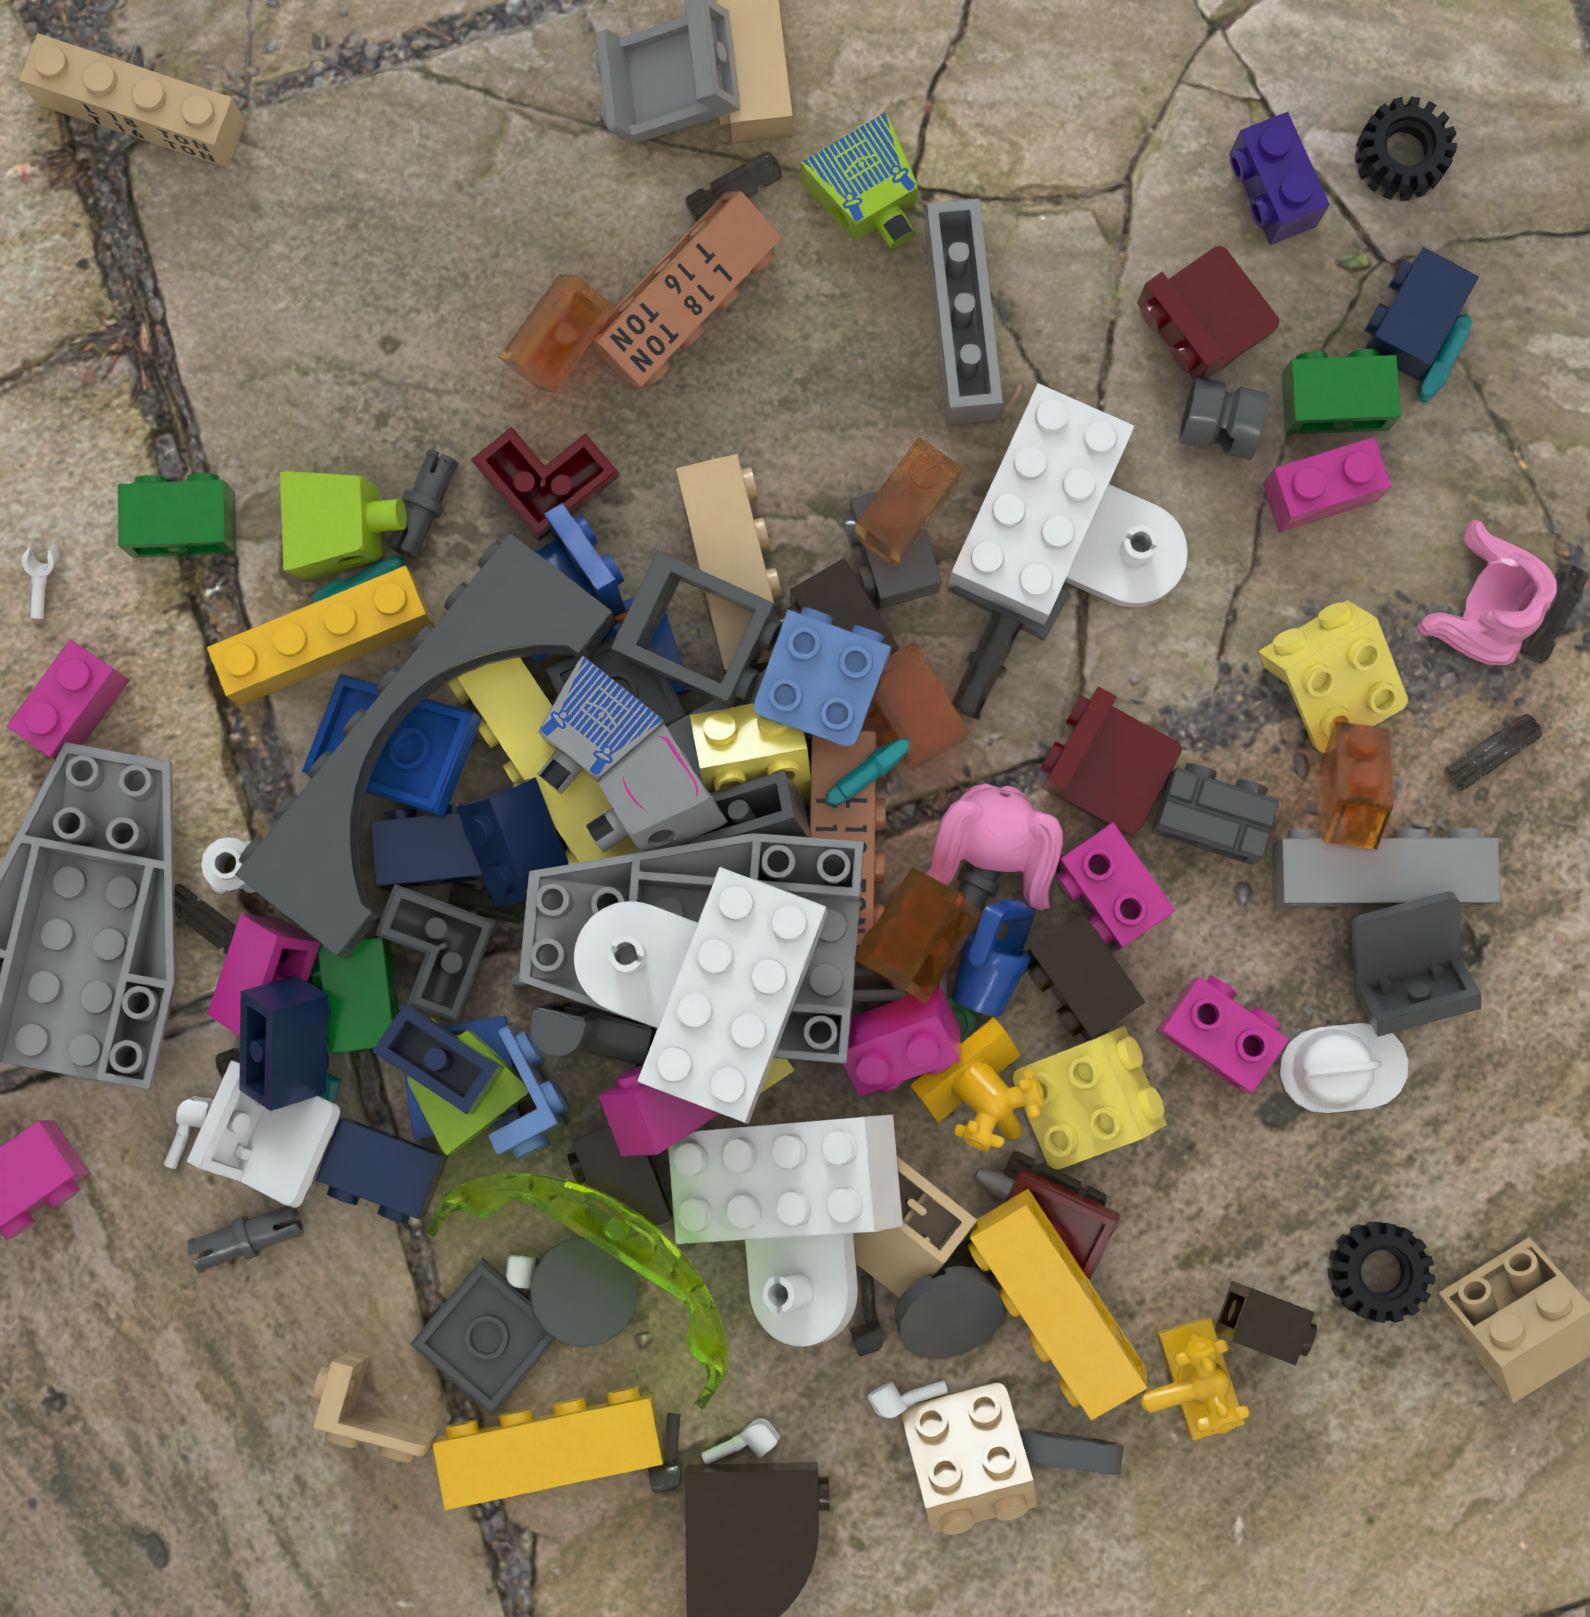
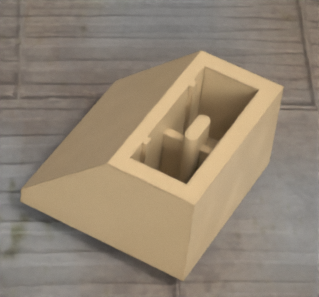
M897 1157L903 1227L877 1232L853 1233L855 1263L897 1297L901 1298L902 1294L918 1279L928 1274L931 1277L935 1275L978 1220Z
M1530 1237L1439 1292L1440 1299L1480 1364L1512 1403L1517 1402L1590 1356V1303Z

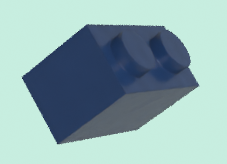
M1425 247L1422 248L1412 263L1403 259L1388 285L1389 288L1396 291L1388 307L1382 303L1378 304L1364 329L1365 332L1372 335L1365 349L1380 351V356L1397 355L1398 370L1419 380L1433 363L1479 276Z
M536 777L503 785L456 807L463 824L464 834L471 844L483 875L484 885L491 895L495 908L526 901L529 871L569 865Z
M449 804L444 818L436 815L417 817L416 809H398L385 812V820L371 821L376 886L383 890H390L393 884L404 888L483 881L482 872L471 844L464 834L463 824L456 808L462 804Z
M297 975L241 991L239 1090L270 1111L326 1093V1070L329 1066L327 1034L328 1020L331 1013L328 994Z
M405 1004L372 1051L465 1114H474L504 1069L503 1066L414 1007Z
M339 1118L315 1181L328 1185L327 1195L352 1205H357L360 1198L380 1205L377 1214L402 1224H408L410 1217L416 1219L426 1217L449 1156L350 1118Z

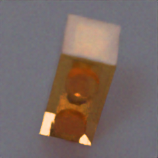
M559 274L498 358L538 390L555 393L616 307L577 275Z
M918 436L856 522L854 538L898 568L958 485L963 467Z
M915 641L891 654L884 672L881 673L867 715L870 719L878 715L888 731L886 735L882 736L884 744L902 738L909 742L910 747L899 763L905 760L909 769L913 771L965 741L969 731Z
M1335 721L1320 765L1323 842L1377 850L1394 807L1389 728Z
M912 867L903 882L894 889L889 904L875 926L864 936L861 948L853 959L878 979L926 1005L980 920L983 912L959 891Z

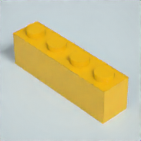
M405 565L208 646L207 650L225 695L239 706H242L417 634L429 624L433 627L435 625L416 579Z
M1024 1190L979 1217L971 1230L970 1239L972 1242L968 1244L969 1250L980 1269L984 1272L991 1270L1002 1287L998 1291L1010 1314L1015 1318L1021 1315L1032 1332L1028 1334L1029 1340L1039 1358L1044 1363L1051 1360L1062 1376L1058 1379V1382L1068 1402L1074 1408L1081 1405L1092 1421L1147 1389V1367L1030 1190Z
M631 1386L607 1392L608 1402L586 1406L585 1397H579L552 1404L554 1413L533 1417L531 1408L501 1414L499 1415L500 1424L479 1428L477 1420H469L446 1426V1436L439 1437L432 1444L444 1510L663 1465L665 1451L653 1392L640 1395L639 1386Z

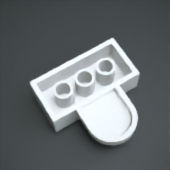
M1038 383L953 567L947 586L952 588L954 586L960 587L1042 625H1045L1064 582L1123 607L1148 606L1167 596L1181 579L1187 564L1188 548L1182 528L1175 518L1163 508L1109 484L1135 426Z
M719 867L698 923L655 906L634 901L615 903L594 914L584 925L578 936L574 951L575 971L582 988L597 1004L612 1012L657 1028L637 1082L749 1124L826 921L828 911L824 905Z
M893 1114L693 1131L668 1147L676 1244L745 1240L750 1301L762 1327L775 1339L792 1346H810L837 1336L849 1323L857 1303L858 1286L853 1233L877 1232L903 1227Z

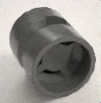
M1196 376L1187 399L1180 428L1179 443L1206 450L1215 443L1219 444L1223 454L1251 460L1263 430L1269 394L1245 387H1239L1231 393L1227 391L1226 385L1223 382Z

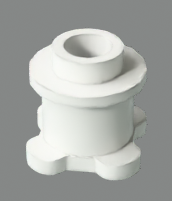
M226 837L218 839L208 846L203 854L201 867L203 876L213 891L221 895L238 889H244L248 893H256L255 890L235 875L243 865L239 862V858L251 841L244 843L239 839ZM231 857H235V869L230 873H226L224 868L226 861Z

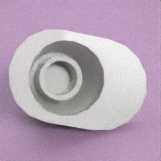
M1355 1023L1317 1027L1301 1032L1288 1043L1281 1057L1280 1077L1285 1091L1294 1102L1312 1112L1334 1113L1372 1109L1389 1103L1401 1092L1408 1078L1409 1061L1403 1044L1393 1033L1377 1037L1371 1024Z

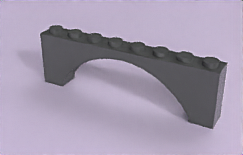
M511 533L502 543L497 540L485 550L478 562V566L481 568L468 585L462 582L452 591L444 605L447 612L434 627L429 624L419 632L410 647V650L414 653L401 669L395 666L386 673L376 689V692L380 695L367 711L363 708L359 709L348 720L342 731V734L346 736L333 753L326 751L314 762L308 772V777L311 778L310 782L298 796L293 793L281 803L273 817L277 821L264 839L258 836L252 840L239 858V862L243 865L235 873L238 878L339 957L348 959L382 917L371 909L364 883L360 854L361 818L364 798L372 771L384 746L399 724L419 703L438 688L465 673L488 664L538 655H573L578 660L582 656L588 658L616 623L613 612Z

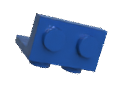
M563 503L544 513L554 541L535 552L613 612L614 617L626 611L618 585L624 582L623 576L609 554L600 558L593 548L597 544V540L585 519L581 516L574 520ZM538 655L529 657L533 660L539 661L545 659L550 655Z

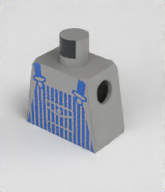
M582 656L540 727L539 734L556 751L537 775L561 794H563L581 771L599 783L600 778L653 731L665 724L664 720L586 657Z

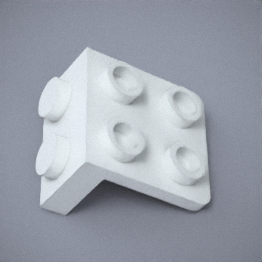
M231 1060L187 1162L197 1168L240 1181L284 1205L296 1208L301 1205L312 1184L323 1153L334 1133L340 1116V1108L337 1104L316 1096L270 1111L239 1090L240 1063Z

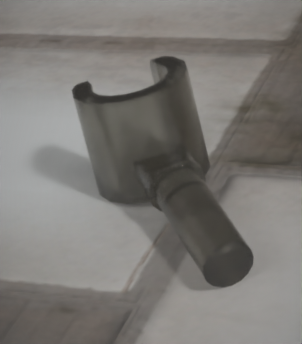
M872 1276L860 1277L862 1313L866 1323L849 1328L859 1356L880 1350L884 1342L876 1311L874 1277Z
M667 1413L664 1443L665 1461L663 1465L648 1468L650 1486L654 1493L675 1490L681 1483L682 1474L678 1459L679 1451H677L681 1414Z

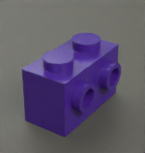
M1285 112L1240 130L1229 153L1230 164L1235 177L1239 182H1242L1250 199L1253 218L1256 224L1263 229L1269 244H1275L1317 227L1330 204L1289 113Z

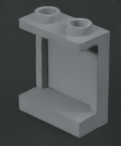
M685 0L687 15L625 37H619L608 29L597 32L598 52L596 53L595 61L602 80L604 98L601 103V114L609 131L636 144L740 110L729 11L714 0Z

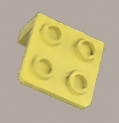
M1349 600L1325 607L1320 611L1317 618L1299 628L1283 631L1274 638L1273 643L1258 651L1264 668L1288 684L1312 745L1322 753L1330 752L1398 713L1408 703L1406 691L1378 619Z
M754 703L690 715L701 778L709 793L786 771L803 797L805 807L810 805L811 775L804 732L759 716L754 710Z
M1125 1025L1085 1043L1023 1066L1014 1072L1013 1082L1015 1086L1020 1085V1079H1024L1023 1070L1031 1069L1034 1071L1035 1078L1043 1089L1044 1103L1039 1108L1040 1115L1035 1119H1030L1028 1107L1025 1106L1024 1109L1046 1162L1052 1169L1059 1170L1139 1141L1167 1125L1163 1117L1164 1105L1157 1090L1150 1086L1142 1067L1143 1055L1137 1041L1129 1036Z

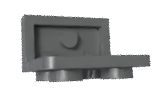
M1447 891L1371 911L1353 919L1351 929L1354 993L1377 1037L1481 1009V992L1460 958V902L1453 892Z

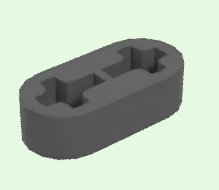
M1022 1429L1020 1432L1027 1460L1030 1463L1116 1475L1121 1473L1124 1445L1120 1443L1040 1430Z

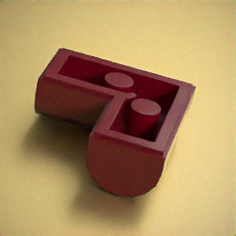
M513 427L509 428L471 459L472 463L538 541H541L551 533L544 513L563 503L572 516L620 477L617 469L586 433L547 465L540 461Z

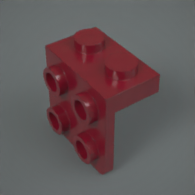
M1222 246L1212 248L1169 279L1162 271L1145 283L1137 302L1145 322L1151 329L1159 332L1170 347L1175 362L1184 372L1189 373L1193 379L1196 376L1208 379L1274 333L1279 325L1278 316L1229 251Z
M1098 686L1090 699L1080 695L1065 722L1074 728L1065 745L1055 741L1040 769L1048 773V776L1041 788L1108 825L1114 822L1120 832L1126 835H1134L1141 829L1181 755L1182 749L1176 740L1113 707L1112 705L1117 696Z

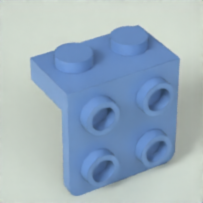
M803 607L801 614L787 610L754 702V710L763 718L844 747L853 746L858 740L881 673L885 670L891 653V646L882 643L884 636L873 630L854 625L852 632L833 626L831 625L833 617L817 610Z
M507 1025L498 1030L537 1109L488 1134V1137L497 1155L513 1154L515 1159H525L550 1146L551 1143L547 1136L568 1125L563 1113L569 1111L570 1106L558 1083L545 1080L539 1065L546 1062V1059L533 1043L531 1034H527L526 1031L520 1032L519 1029Z

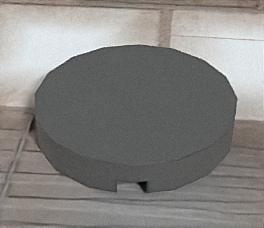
M588 1236L564 1240L547 1251L532 1271L528 1290L531 1312L543 1330L561 1344L580 1348L606 1343L622 1332L635 1313L639 1293L635 1270L625 1254L606 1240Z
M953 1266L944 1268L946 1275L932 1279L931 1275L928 1274L911 1285L902 1294L895 1308L897 1331L906 1348L923 1358L944 1359L962 1355L985 1342L996 1331L1004 1312V1303L995 1282L989 1274L975 1267Z

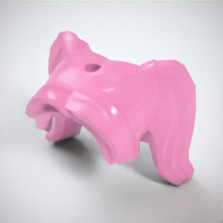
M1473 520L1468 523L1463 539L1465 544L1477 556L1487 562V566L1478 576L1466 599V609L1463 617L1448 613L1428 614L1417 625V631L1422 636L1439 638L1460 653L1486 665H1508L1515 661L1518 652L1521 650L1522 641L1541 626L1545 614L1557 593L1556 579L1548 566L1539 558L1493 536L1486 530L1481 521Z
M989 784L974 785L958 801L951 804L943 816L936 835L931 868L920 878L922 888L926 892L943 890L952 881L960 861L965 860L975 867L1000 872L1021 871L1023 875V897L1030 908L1040 911L1049 909V890L1057 870L1063 846V831L1059 821L1050 814L1035 811L1026 795L1016 787L1004 786L1001 789Z

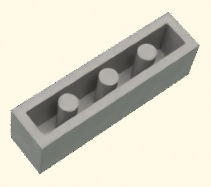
M980 199L929 203L926 207L924 232L946 425L998 420L1003 399Z
M1474 828L1447 830L1448 838H1427V829L1394 830V838H1374L1373 829L1341 830V838H1320V830L1318 829L1288 830V838H1283L1273 844L1274 907H1391L1447 891L1453 892L1460 902V907H1486L1501 902L1498 838H1481L1480 829Z

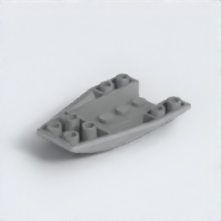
M64 742L0 865V1062L152 1090L176 987L172 763L170 761Z
M752 833L529 871L519 982L625 1017L600 1006L592 1000L584 991L577 978L574 966V951L582 928L601 909L615 903L627 901L646 903L698 923L719 867L827 907L828 915L774 1058L847 1064L864 842Z

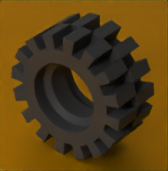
M1411 96L1406 105L1403 104L1402 97L1393 99L1389 107L1384 103L1370 117L1356 144L1359 148L1355 153V163L1362 162V166L1358 171L1361 179L1370 176L1372 180L1368 187L1373 192L1377 190L1379 185L1386 188L1382 197L1390 200L1396 192L1400 193V201H1409L1414 193H1416L1417 198L1426 195L1430 187L1433 189L1442 179L1453 162L1452 157L1457 150V143H1451L1456 136L1454 126L1445 128L1449 116L1445 111L1438 117L1433 115L1432 112L1437 105L1431 101H1428L1424 109L1418 107L1420 97ZM1400 132L1413 135L1424 147L1423 160L1412 166L1396 162L1387 151L1388 138Z
M1374 1221L1367 1222L1368 1224L1366 1225L1358 1224L1350 1228L1352 1232L1348 1235L1342 1234L1336 1242L1340 1245L1336 1251L1331 1250L1329 1259L1333 1260L1332 1268H1327L1328 1278L1333 1279L1334 1286L1331 1289L1334 1295L1341 1298L1343 1301L1341 1304L1349 1311L1375 1322L1385 1323V1321H1391L1395 1323L1403 1321V1316L1407 1314L1415 1315L1420 1311L1417 1305L1421 1301L1427 1303L1431 1296L1430 1293L1426 1292L1428 1284L1434 1285L1435 1275L1430 1274L1429 1266H1434L1432 1256L1426 1255L1424 1251L1427 1248L1425 1243L1421 1239L1415 1238L1412 1231L1396 1226V1224ZM1378 1250H1386L1393 1254L1398 1260L1401 1269L1397 1285L1385 1293H1375L1368 1289L1361 1276L1363 1261L1369 1254Z

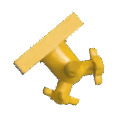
M994 1017L960 1044L959 1061L954 1062L949 1068L940 1073H924L910 1085L924 1107L938 1123L962 1103L966 1102L977 1115L974 1121L969 1120L967 1127L957 1124L954 1133L956 1136L964 1138V1141L971 1147L984 1152L989 1151L991 1147L1000 1148L1005 1142L1003 1137L992 1134L995 1126L998 1127L1006 1139L1017 1140L1021 1137L1022 1125L1013 1113L1014 1109L1027 1106L1030 1119H1035L1040 1115L1039 1108L1044 1103L1043 1089L1035 1078L1033 1070H1023L1024 1079L1019 1080L1020 1085L1010 1088L998 1075L1019 1058L1021 1054L1006 1030Z
M1207 1316L1156 1332L1172 1383L1146 1391L1141 1397L1143 1409L1149 1413H1154L1180 1405L1189 1436L1193 1441L1214 1434H1225L1236 1427L1245 1425L1244 1419L1249 1417L1250 1411L1248 1406H1239L1223 1357V1353L1229 1349L1228 1343L1223 1339L1218 1340L1212 1319Z

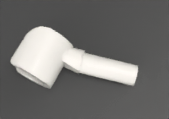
M32 542L23 554L21 562L24 570L31 575L30 618L44 619L47 575L50 574L58 563L60 553L58 547L52 544L48 551V563H40L34 557L35 543Z
M193 1096L178 1106L176 1122L179 1125L164 1161L166 1167L176 1169L187 1141L191 1136L192 1127H202L213 1099Z
M509 1255L505 1274L508 1282L514 1287L529 1289L532 1271L537 1265V1258Z
M942 1380L909 1390L900 1395L893 1381H890L870 1392L867 1397L877 1415L893 1418L904 1412L908 1407L915 1405V1403L947 1394L948 1390L945 1381Z
M757 1418L744 1428L740 1434L701 1452L704 1463L708 1465L737 1451L739 1452L748 1445L754 1454L760 1458L777 1444L780 1435L768 1420Z

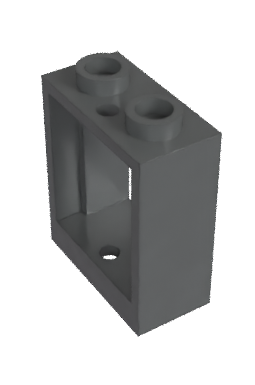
M657 551L611 649L627 661L728 707H735L740 698L748 700L760 674V671L754 668L763 649L770 652L774 647L783 623L778 620L780 612L773 602ZM680 580L754 613L722 683H718L647 650Z

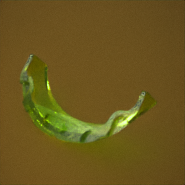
M506 1173L485 1176L461 1184L445 1194L425 1230V1233L433 1238L436 1237L455 1211H463L475 1217L486 1218L494 1215L507 1202L513 1200L524 1201L676 1296L684 1303L690 1314L691 1322L686 1335L687 1347L691 1354L705 1366L707 1371V1382L694 1405L702 1410L705 1408L728 1372V1349L724 1327L715 1302L697 1270L683 1252L659 1228L630 1207L603 1192L574 1181L549 1175Z

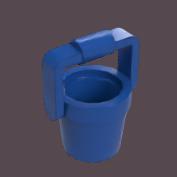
M1019 899L1002 900L997 904H989L985 908L976 933L965 934L960 947L961 958L952 994L955 1002L982 1014L991 1016L1003 1015L1022 974L1026 973L1031 960L1030 954L1024 951L1023 948L1035 916L1034 909L1027 907ZM1011 921L1004 941L997 939L1002 922Z

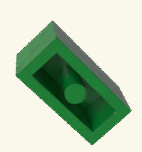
M1362 349L1349 353L1348 357L1328 358L1326 352L1310 351L1297 355L1296 359H1291L1281 374L1285 435L1389 431L1401 417L1397 355L1380 356V351Z
M195 473L188 475L187 481L167 482V479L162 476L142 475L135 477V483L118 484V546L130 557L236 554L235 492L224 480H219L218 475Z
M382 937L364 939L348 959L339 957L324 945H320L318 948L319 959L314 960L311 974L313 985L329 995L328 1002L331 1011L327 1034L329 1054L342 1055L372 1051L399 1012L391 941Z

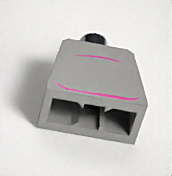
M663 724L600 778L599 786L612 808L588 823L586 827L603 852L630 836L642 852L682 845L724 825L728 821L681 746L665 724Z

